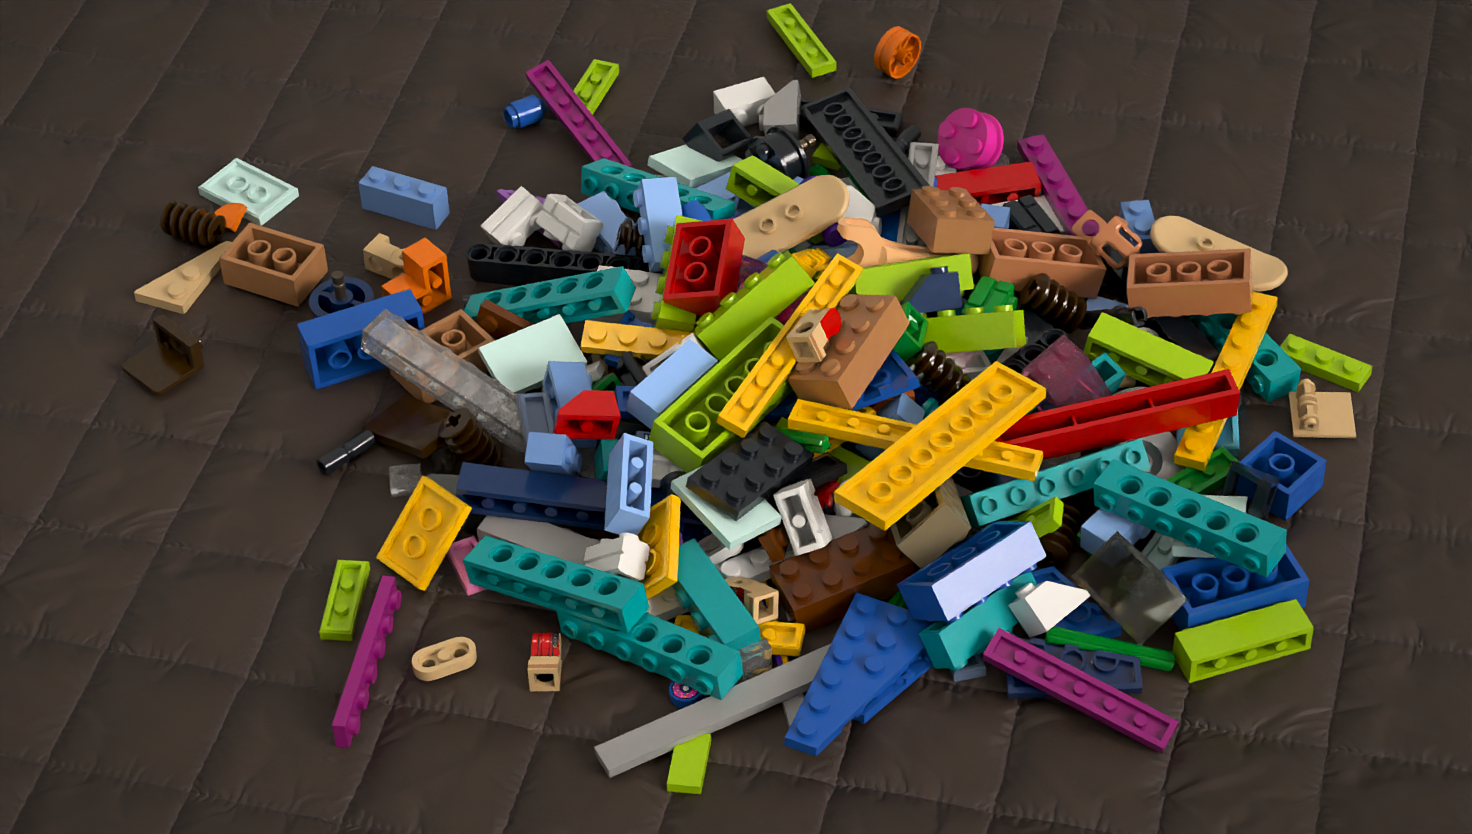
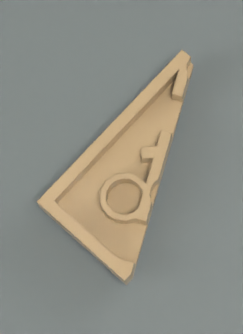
M225 241L137 289L134 292L136 301L185 314L221 269L219 257L232 242Z

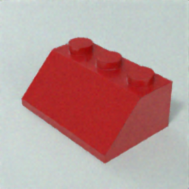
M733 219L677 223L662 299L664 303L703 316L707 312L713 313L721 307L720 302L729 293H736L745 238Z

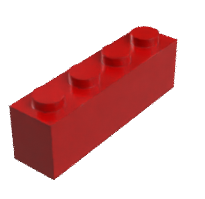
M1032 161L935 175L938 182L937 188L940 190H950L951 187L964 188L980 205L982 203L992 205L1018 200L1028 195L1037 197L1040 196L1041 182Z

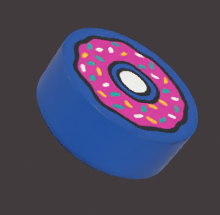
M672 681L669 686L670 701L678 708H684L702 700L703 694L682 683L678 684Z

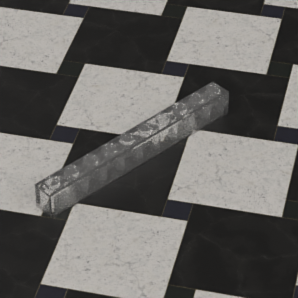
M386 309L362 330L361 350L454 411L459 408H469V411L474 414L476 420L482 424V427L489 434L525 457L526 449L517 406V393L512 392L497 379L491 378L477 369L474 364L466 362L454 354L448 347L440 345L425 332L419 331L406 323L402 317L396 316ZM597 445L595 448H577L579 454H582V468L580 473L576 472V477L596 479L594 455L598 448Z

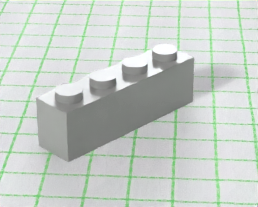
M487 515L477 528L478 543L486 535L586 565L584 562L586 548L600 544V541L597 539H591L574 533L570 529L561 528L546 522Z

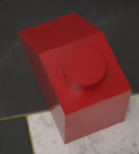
M583 390L558 410L552 434L567 435L569 439L615 440L621 415L614 391Z

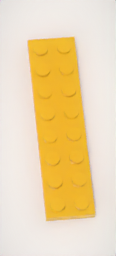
M995 361L835 490L834 501L886 531L1046 398V388Z

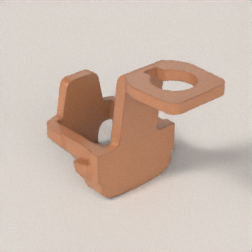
M1088 210L1072 226V231L1077 236L1090 237L1089 249L1097 257L1103 258L1107 265L1116 270L1123 267L1128 268L1130 254H1139L1143 244L1141 238L1127 227L1129 225L1128 222L1118 215L1106 223L1095 212ZM1095 221L1099 225V233L1096 236L1085 235L1082 231V226L1085 222ZM1119 229L1125 232L1137 245L1134 247L1119 233ZM1104 245H1110L1123 256L1119 264L1103 251L1102 247Z

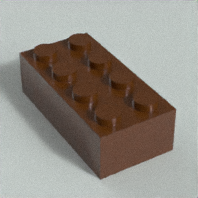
M874 524L828 542L825 547L790 557L769 566L772 585L774 589L779 591L781 605L792 623L805 625V633L845 617L856 592L883 601L899 592L897 584L915 573L914 562L896 546L891 527L884 531Z

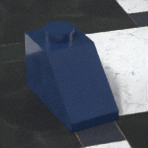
M948 266L930 268V274H923L919 277L900 302V305L902 306L908 301L919 313L962 308L958 271H948Z

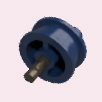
M334 271L331 275L332 279L321 283L312 291L309 298V306L313 314L312 319L372 301L374 300V293L370 285L365 281L354 277H344L342 271Z

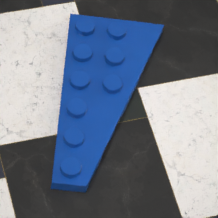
M856 592L785 736L784 746L816 757L842 732V728L853 717L857 718L864 712L865 706L872 699H877L898 677H901L906 672L909 665L920 654L924 655L927 652L919 633L934 622L913 619L908 609Z

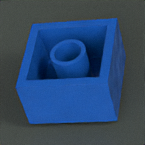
M1274 431L1239 463L1281 478L1270 512L1286 521L1323 487L1327 460ZM1240 475L1235 492L1248 497L1252 501L1257 484Z

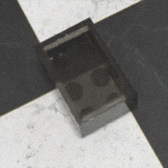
M1118 531L1071 576L1083 590L1088 591L1090 598L1140 646L1188 600L1168 577Z

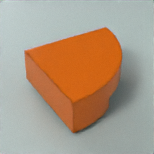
M229 203L220 207L214 213L216 216L222 215L225 217L226 230L236 232L247 207L242 203Z

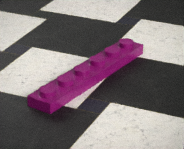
M549 60L525 72L529 83L592 162L605 158L633 168L630 161Z
M1044 134L1017 140L1018 152L1024 162H1033L1041 182V191L1067 235L1077 236L1072 231V226L1088 211V208ZM1087 221L1082 226V231L1087 236H1096L1099 233V227L1095 221Z
M382 575L332 723L336 747L349 748L353 735H358L361 724L360 713L362 709H366L368 706V689L370 684H374L376 681L378 659H383L385 654V638L387 634H391L393 629L394 610H399L402 595L401 591L397 590L395 577Z
M998 628L983 653L982 660L1163 754L1178 727L1179 721L1001 628Z

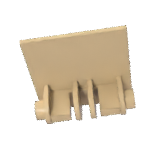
M1302 379L1297 385L1296 392H1289L1293 437L1356 438L1350 392H1315V384L1309 379Z

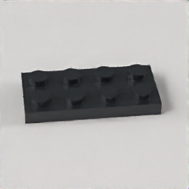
M763 421L747 433L744 438H740L687 478L685 487L734 521H737L812 464L814 454Z

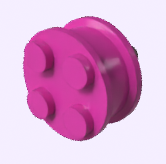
M960 108L948 115L939 126L937 144H939L938 152L943 162L949 167L963 171L990 168L999 159L1003 149L1004 134L999 121L992 115L972 108Z

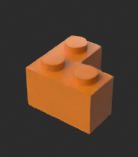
M423 238L402 250L405 273L381 286L383 297L411 289L423 314L452 298L446 254L427 238Z

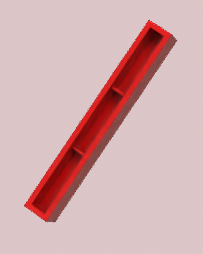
M1226 369L1024 415L994 441L1043 451V460L1234 417L1237 415L1240 391L1230 370Z

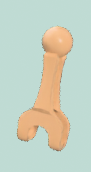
M843 217L838 221L837 230L840 235L846 240L858 243L855 253L847 257V259L861 267L953 254L933 253L928 247L906 245L882 238L874 225L867 219ZM970 254L972 276L976 273L979 266L977 254Z

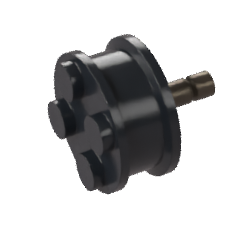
M775 125L768 129L766 136H755L750 139L745 157L748 158L753 155L792 180L797 176L806 179L809 173V166L804 150L815 145L816 139L810 134L798 141L788 129Z

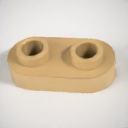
M455 637L422 648L412 657L414 675L420 680L432 681L468 669L476 662V646L469 638Z

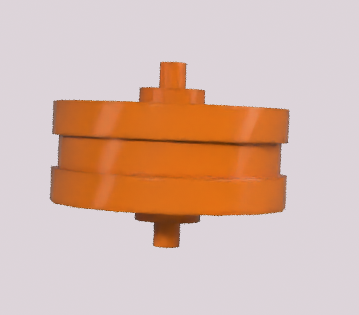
M900 26L888 30L880 39L875 50L874 64L876 68L895 79L904 77L914 67L921 51L919 36Z

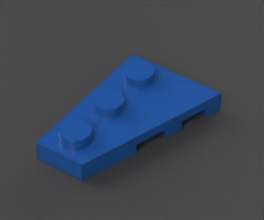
M1054 566L1031 572L1037 585L1050 581L1077 588ZM1087 600L1054 625L1107 638L1121 636L1122 627L1115 620L1109 621L1101 614L1102 609L1094 602L1090 604Z

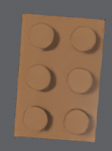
M933 186L912 189L907 223L933 253L989 254L995 221L966 189L951 187L950 190H940Z
M249 223L219 257L224 284L297 307L301 305L328 272L324 245L253 223Z
M460 309L388 347L387 354L390 373L415 399L430 404L489 372L478 353V348L495 340Z

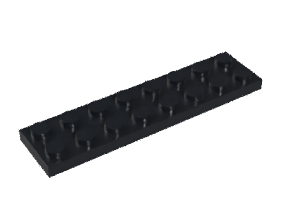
M850 87L799 107L802 117L863 196L875 205L876 213L879 217L893 214L897 210L909 206L912 189H922L923 186H930Z

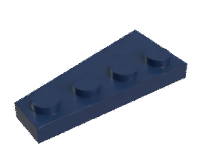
M1031 637V640L1020 638L1125 694L1142 693L1140 657L1103 650H1096L1095 652L1078 649L1076 645L1065 644V646L1050 644L1045 643L1044 639ZM1005 672L1008 699L1052 697Z

